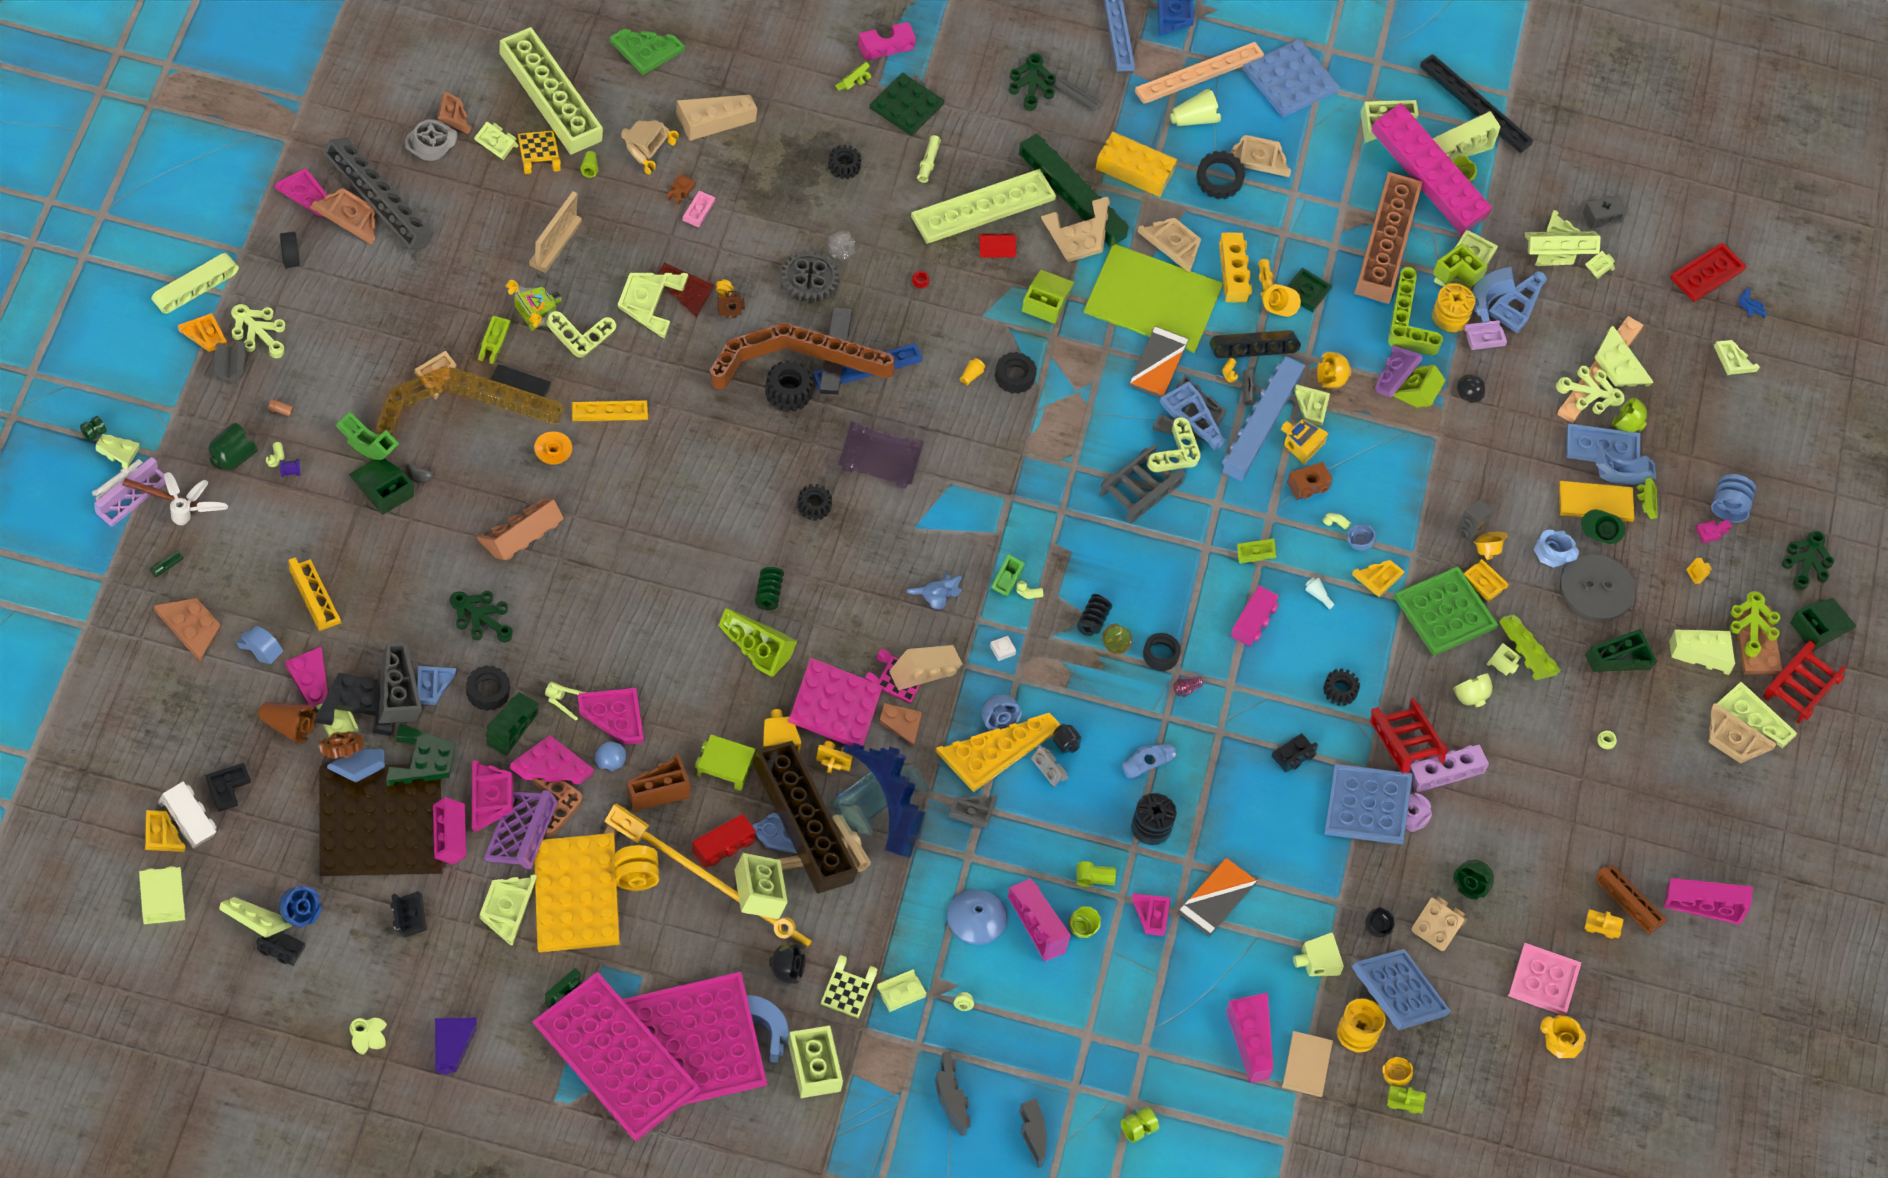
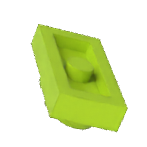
M865 62L856 67L835 85L839 91L844 88L848 90L855 85V80H857L859 85H863L865 83L862 78L863 76L866 80L871 78L870 73L865 71L870 65Z
M1646 478L1645 485L1637 486L1639 492L1644 491L1641 494H1637L1639 500H1645L1642 503L1644 513H1647L1650 519L1658 518L1657 487L1652 478Z
M1275 539L1237 544L1239 564L1277 558Z

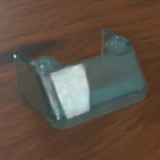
M888 761L875 768L831 801V805L838 815L842 814L847 824L855 832L871 835L874 833L870 827L872 825L871 818L897 799L907 801L912 799L916 792L928 793L930 790L916 764Z

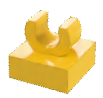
M1696 558L1686 569L1694 584H1700L1712 570L1710 564L1704 563L1702 558Z

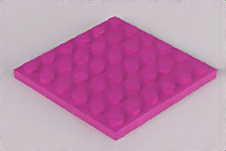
M741 972L622 999L700 1087L701 1091L684 1105L767 1086Z

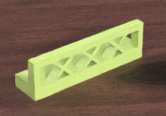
M1595 231L1525 232V238L1529 240V254H1595L1600 251V235Z

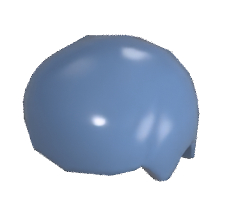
M1354 525L1348 531L1347 541L1355 550H1369L1375 543L1376 532L1370 525Z
M605 742L599 746L594 755L595 763L601 770L609 769L612 772L623 766L626 761V751L619 743Z

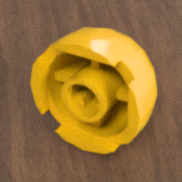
M1326 352L1322 355V358H1324L1322 363L1319 362L1317 366V380L1319 383L1322 382L1323 388L1342 387L1351 376L1348 359L1340 353Z

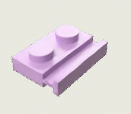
M1500 320L1467 324L1464 327L1471 350L1506 346L1507 340L1500 326Z

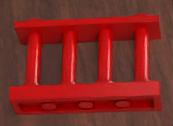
M1809 641L1767 687L1762 696L1768 701L1773 696H1778L1801 713L1796 721L1798 724L1804 719L1808 720L1814 712L1812 709L1835 684L1839 685L1845 678L1843 673L1847 668L1843 666L1836 672L1814 655L1815 653L1812 652L1816 646L1812 641ZM1810 661L1832 679L1826 684L1803 667V662ZM1794 672L1800 673L1821 689L1817 696L1794 680V676H1792ZM1784 684L1786 686L1790 685L1810 700V704L1805 708L1785 693L1782 686Z
M1414 698L1410 699L1409 709L1385 715L1379 707L1371 709L1370 723L1402 774L1410 772V763L1412 761L1436 755L1441 764L1445 763L1446 754L1448 753L1447 746L1441 741L1424 715L1421 705H1418ZM1407 717H1412L1414 723L1395 728L1388 723ZM1418 729L1423 734L1406 740H1401L1397 737L1399 734ZM1428 742L1431 747L1414 753H1409L1405 749L1406 747Z

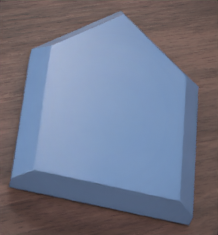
M360 749V752H353L354 754L348 758L342 757L327 765L328 769L354 782H358L385 767L384 750Z
M773 812L762 821L752 825L756 831V836L767 849L797 854L778 813Z

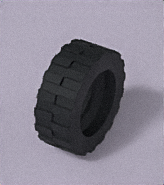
M1010 352L1006 355L1004 354L996 365V383L1004 391L1012 394L1026 392L1028 389H1031L1035 382L1037 373L1035 362L1024 353ZM1012 366L1020 367L1024 370L1025 375L1022 379H1012L1007 375V369Z
M488 665L478 667L475 671L473 670L466 681V695L469 702L474 707L476 706L478 709H484L485 711L496 710V708L502 707L510 695V684L507 674L500 668ZM491 680L497 684L498 690L492 696H484L478 690L479 684L482 681Z

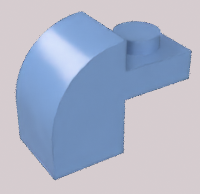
M255 626L252 630L249 629L242 633L241 638L236 642L239 648L251 650L258 661L271 664L284 651L277 640L268 631L259 626Z

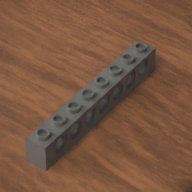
M346 137L330 139L323 154L410 250L425 248L433 235L432 231Z

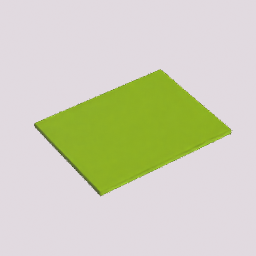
M1115 244L1110 249L1083 313L1150 337L1154 326L1189 339L1185 350L1195 353L1223 283L1194 272L1188 273L1185 269Z

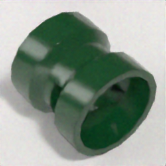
M99 416L91 418L90 422H84L80 425L81 432L88 441L95 439L98 434L102 435L107 432L106 426Z

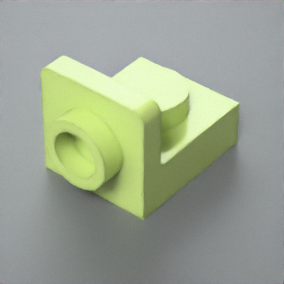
M1603 251L1585 264L1597 279L1609 269L1612 271L1615 269L1614 259L1610 254L1606 255Z

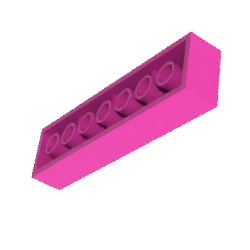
M1402 103L1374 122L1371 132L1412 179L1423 181L1421 190L1461 236L1466 230L1469 231L1489 216L1492 210L1490 204Z

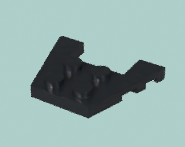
M338 673L314 720V723L332 726L334 711L339 709L373 715V733L391 736L393 730L391 723L378 724L380 699L378 679Z

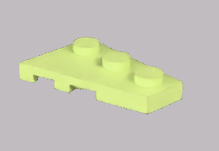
M236 897L225 900L220 904L219 910L265 938L292 927L280 914Z

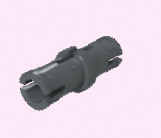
M1252 369L1243 370L1241 390L1243 391V404L1245 406L1255 404L1254 391L1256 390Z

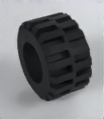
M790 360L785 361V363L781 361L778 362V366L773 365L772 369L768 371L765 395H767L768 402L771 401L773 407L777 406V409H785L786 412H789V410L797 411V408L802 409L804 405L809 403L812 395L813 376L808 368H804L805 365L802 363L799 365L796 361H793V363H790ZM782 384H793L797 388L788 389L783 387Z

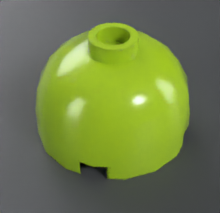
M1636 397L1631 398L1621 407L1619 418L1615 415L1612 421V426L1617 430L1630 433L1637 430L1642 431L1647 424L1645 422L1647 409Z

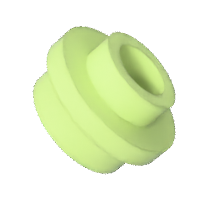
M1607 730L1598 735L1597 742L1604 749H1612L1616 745L1617 739L1613 732Z
M966 992L959 993L954 999V1006L961 1011L972 1009L974 1006L972 995Z

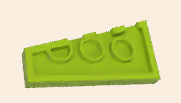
M1514 614L1504 616L1499 621L1509 639L1516 642L1515 649L1517 652L1525 657L1526 661L1524 663L1526 667L1533 670L1534 674L1532 676L1535 681L1556 676L1561 671L1556 662L1549 657L1544 647L1534 639L1533 634L1524 627L1517 616Z

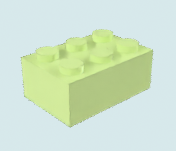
M743 853L734 870L741 912L779 919L788 902L781 861Z
M830 1026L790 1032L788 1045L800 1098L841 1092L843 1079Z

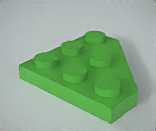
M623 29L610 37V42L642 75L647 74L685 51V46L674 35L669 34L667 36H659L653 32L642 31V33H635L629 29Z

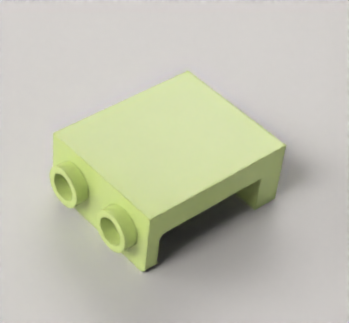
M170 866L165 869L155 870L150 868L139 871L144 924L185 920L181 867Z

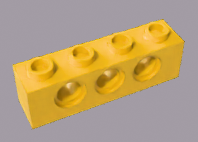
M1221 233L1219 251L1225 302H1247L1248 296L1252 294V285L1248 281L1250 280V270H1247L1249 258L1248 255H1245L1247 241L1244 240L1243 233Z

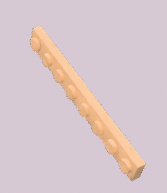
M1256 42L1140 85L1135 88V93L1142 103L1146 104L1243 67L1244 64L1263 57L1264 53Z
M1628 316L1617 330L1628 347L1642 330L1643 324ZM1595 360L1589 368V375L1600 387L1601 384L1594 379V375L1598 370L1603 369ZM1581 379V381L1578 383L1581 385L1588 386L1583 379ZM1573 391L1559 409L1557 415L1573 424L1582 412L1575 405L1577 400L1585 398L1589 394Z

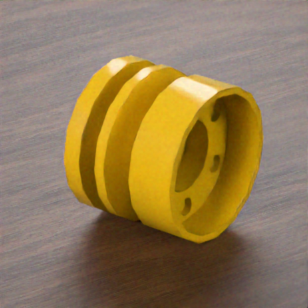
M1449 284L1440 289L1432 311V319L1435 325L1447 332L1462 331L1465 325L1468 324L1475 306V296L1472 291L1460 284Z
M1366 998L1351 1001L1346 1006L1337 1027V1036L1341 1044L1354 1052L1371 1050L1376 1045L1385 1026L1386 1017L1384 1011L1377 1003Z

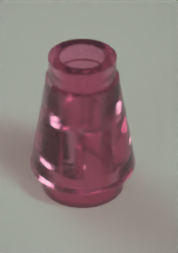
M1199 676L1179 678L1174 682V691L1179 697H1186L1203 687V680Z

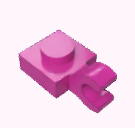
M1729 520L1722 521L1718 525H1716L1715 521L1698 524L1696 531L1704 544L1720 540L1721 534L1729 533V528L1732 525Z

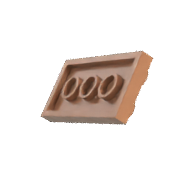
M1751 608L1743 612L1741 617L1734 618V621H1740L1750 615ZM1759 610V615L1765 620V622L1771 628H1775L1774 625L1768 622V618ZM1750 624L1741 629L1740 633L1737 634L1743 673L1779 675L1783 670L1777 639L1774 641L1769 640L1767 634L1758 626V642L1761 645V650L1758 656L1749 657L1746 655L1744 648L1747 642L1750 641Z

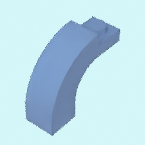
M1512 267L1493 271L1484 276L1474 286L1472 290L1475 296L1474 312L1481 316L1482 322H1490L1489 305L1494 298L1506 293L1516 292Z
M1604 448L1596 450L1597 457L1595 458V463L1599 468V476L1608 482L1635 485L1645 483L1646 478L1656 479L1655 463L1647 455L1633 460H1618L1613 458Z
M747 995L753 1023L762 1025L770 1033L772 1040L770 1062L778 1063L779 1056H783L784 1044L788 1045L789 1031L786 1019L782 1012L770 1001L761 997Z

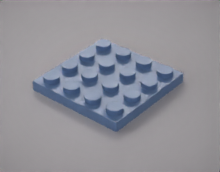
M1300 39L1243 65V71L1282 118L1339 92L1340 86Z
M1335 764L1325 835L1403 845L1413 773L1402 774L1396 771Z
M1405 949L1355 962L1352 966L1357 977L1361 979L1369 993L1373 995L1380 1008L1387 1014L1392 1024L1398 1030L1445 1017L1451 1012Z

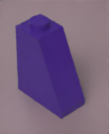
M477 1017L435 1018V1073L451 1074L452 1072H457L476 1033Z

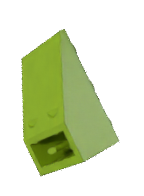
M1040 270L1024 297L1022 312L1056 324L1074 282Z

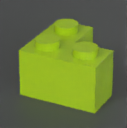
M1461 243L1437 261L1433 274L1445 285L1459 277L1469 287H1473L1484 277L1488 266Z

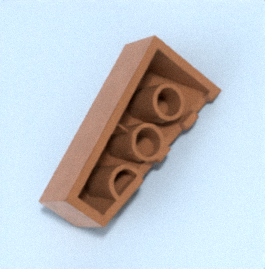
M544 498L524 509L523 515L512 516L508 519L509 523L501 526L496 525L491 528L492 532L490 534L477 536L478 541L495 558L502 560L511 559L515 552L527 548L531 541L544 536V532L556 528L559 522L564 519L554 499Z

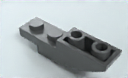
M943 1052L941 1057L942 1071L936 1072L935 1076L937 1095L942 1109L952 1126L961 1136H966L967 1128L971 1126L970 1116H966L968 1097H964L963 1089L958 1090V1080L953 1076V1072L956 1071L955 1059L952 1060L951 1052Z

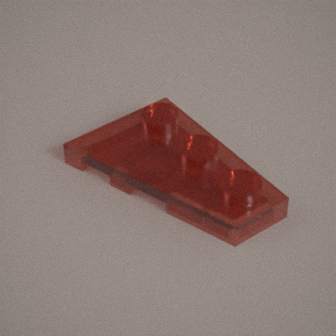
M664 262L657 275H664L665 273L681 275V273L687 272ZM687 273L688 279L683 291L664 286L695 317L698 316L714 289L713 284Z

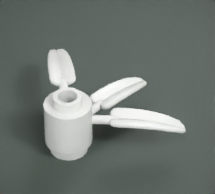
M169 472L164 474L168 492L170 495H174L175 498L170 504L171 519L177 525H185L190 520V511L206 512L228 509V505L221 502H199L197 507H190L191 501L197 500L207 487L208 481L202 480L196 484L187 494V501L186 499L178 498L177 494H179L180 490L173 475Z

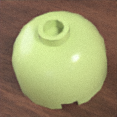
M1487 673L1477 676L1475 679L1467 680L1455 686L1453 690L1462 704L1467 706L1475 705L1478 708L1486 704L1485 700L1491 696L1493 686Z

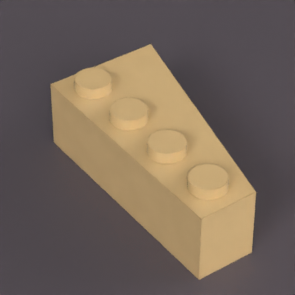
M751 95L677 100L676 115L690 141L756 122L757 107Z

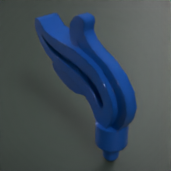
M1748 287L1738 299L1740 306L1748 312L1747 316H1752L1756 313L1765 318L1767 313L1764 305L1759 301L1750 299L1751 291L1750 287Z

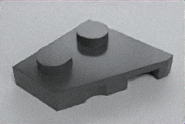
M991 795L990 798L980 799L979 796H972L970 798L956 797L949 817L987 829L997 795Z

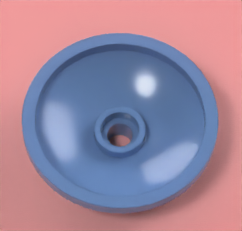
M972 889L958 894L951 901L947 911V922L950 930L960 940L973 945H983L993 942L1003 933L1007 923V913L1003 903L995 895L984 890Z

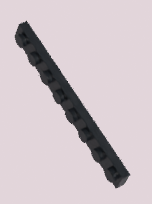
M1431 54L1420 63L1419 67L1476 116L1479 117L1491 111L1501 127L1498 135L1519 153H1522L1533 144L1534 140L1434 54Z

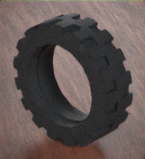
M1226 151L1208 153L1200 161L1196 175L1197 184L1201 186V191L1203 193L1206 192L1209 197H1215V199H1228L1229 196L1233 197L1236 195V192L1240 191L1245 177L1244 165L1240 163L1241 160L1238 157L1236 158L1231 152L1230 154L1226 153ZM1215 163L1229 165L1235 173V180L1226 187L1215 186L1206 177L1207 168Z

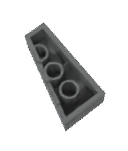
M406 642L387 643L381 660L378 724L415 722L419 717L422 707Z

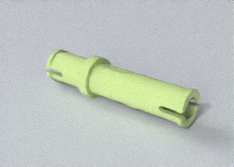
M936 135L930 137L924 159L920 162V171L917 179L922 183L928 182L930 172L934 169V160L941 143L940 137Z

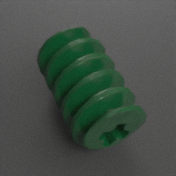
M765 567L760 571L755 604L764 610H775L778 608L777 603L781 593L784 571L777 567Z

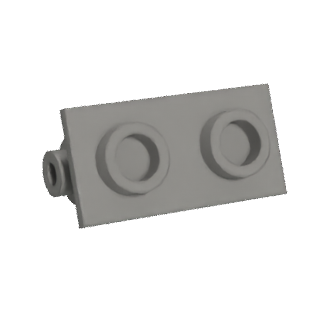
M1039 746L1031 759L1052 786L1056 787L1060 780L1062 782L1067 780V771L1060 764H1055L1057 760L1050 753L1049 749Z

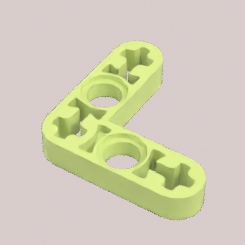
M557 311L552 312L546 321L550 330L579 358L589 354L616 329L615 321L612 318L605 317L585 334L581 335L566 317ZM556 318L559 320L558 323L552 322V320ZM608 324H609V325H610V328H607V329L604 330L603 333H602L600 330H602V328L604 327V325H608ZM564 331L572 332L573 338H566ZM589 334H596L599 340L597 342L592 341L589 338ZM583 346V347H584L583 350H580V351H579V350L577 349L578 347Z
M1183 417L1176 418L1172 425V432L1179 450L1151 454L1147 462V466L1151 471L1161 472L1189 468L1198 464L1201 456L1187 419ZM1187 439L1191 444L1184 445L1181 440ZM1175 457L1178 459L1179 462L1173 463L1169 460V458Z

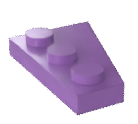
M1393 345L1391 356L1386 360V368L1381 372L1375 386L1376 392L1392 397L1423 360L1421 354Z

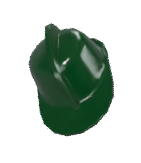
M1602 510L1588 511L1581 521L1582 531L1586 536L1605 544L1618 543L1625 535L1626 528L1622 519Z

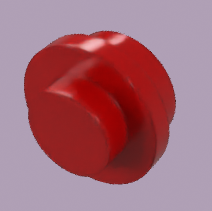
M918 271L912 276L911 282L916 288L923 289L929 285L930 278L926 272Z

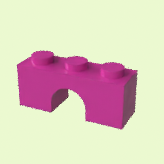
M909 22L893 25L891 38L887 39L880 37L876 30L859 33L858 47L864 60L876 59L913 50L916 37Z

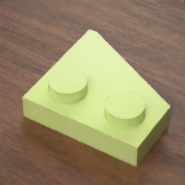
M1732 340L1717 341L1714 348L1727 375L1751 373L1759 370V365L1757 363L1753 365L1747 359L1748 355L1739 349L1738 345Z
M1296 384L1294 392L1303 420L1322 427L1330 393Z
M102 434L96 444V451L106 455L113 462L118 460L122 463V468L128 469L139 450L140 443Z

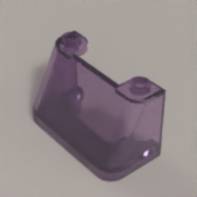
M851 421L839 460V466L842 467V471L848 473L857 471L895 482L896 486L907 489V486H912L924 449V441L914 439L910 442L909 438H901L870 429L867 426L864 429V426H861L860 423Z

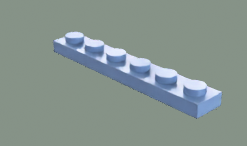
M1104 0L1116 70L1134 71L1135 64L1123 0Z

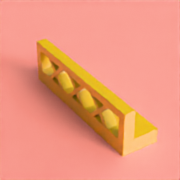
M296 557L289 559V571L318 630L321 631L340 624L341 620L311 559L298 563ZM303 568H310L309 576L304 575ZM309 582L318 584L319 587L316 592L312 591ZM317 597L326 601L324 607L319 606ZM324 613L333 615L334 619L326 622Z

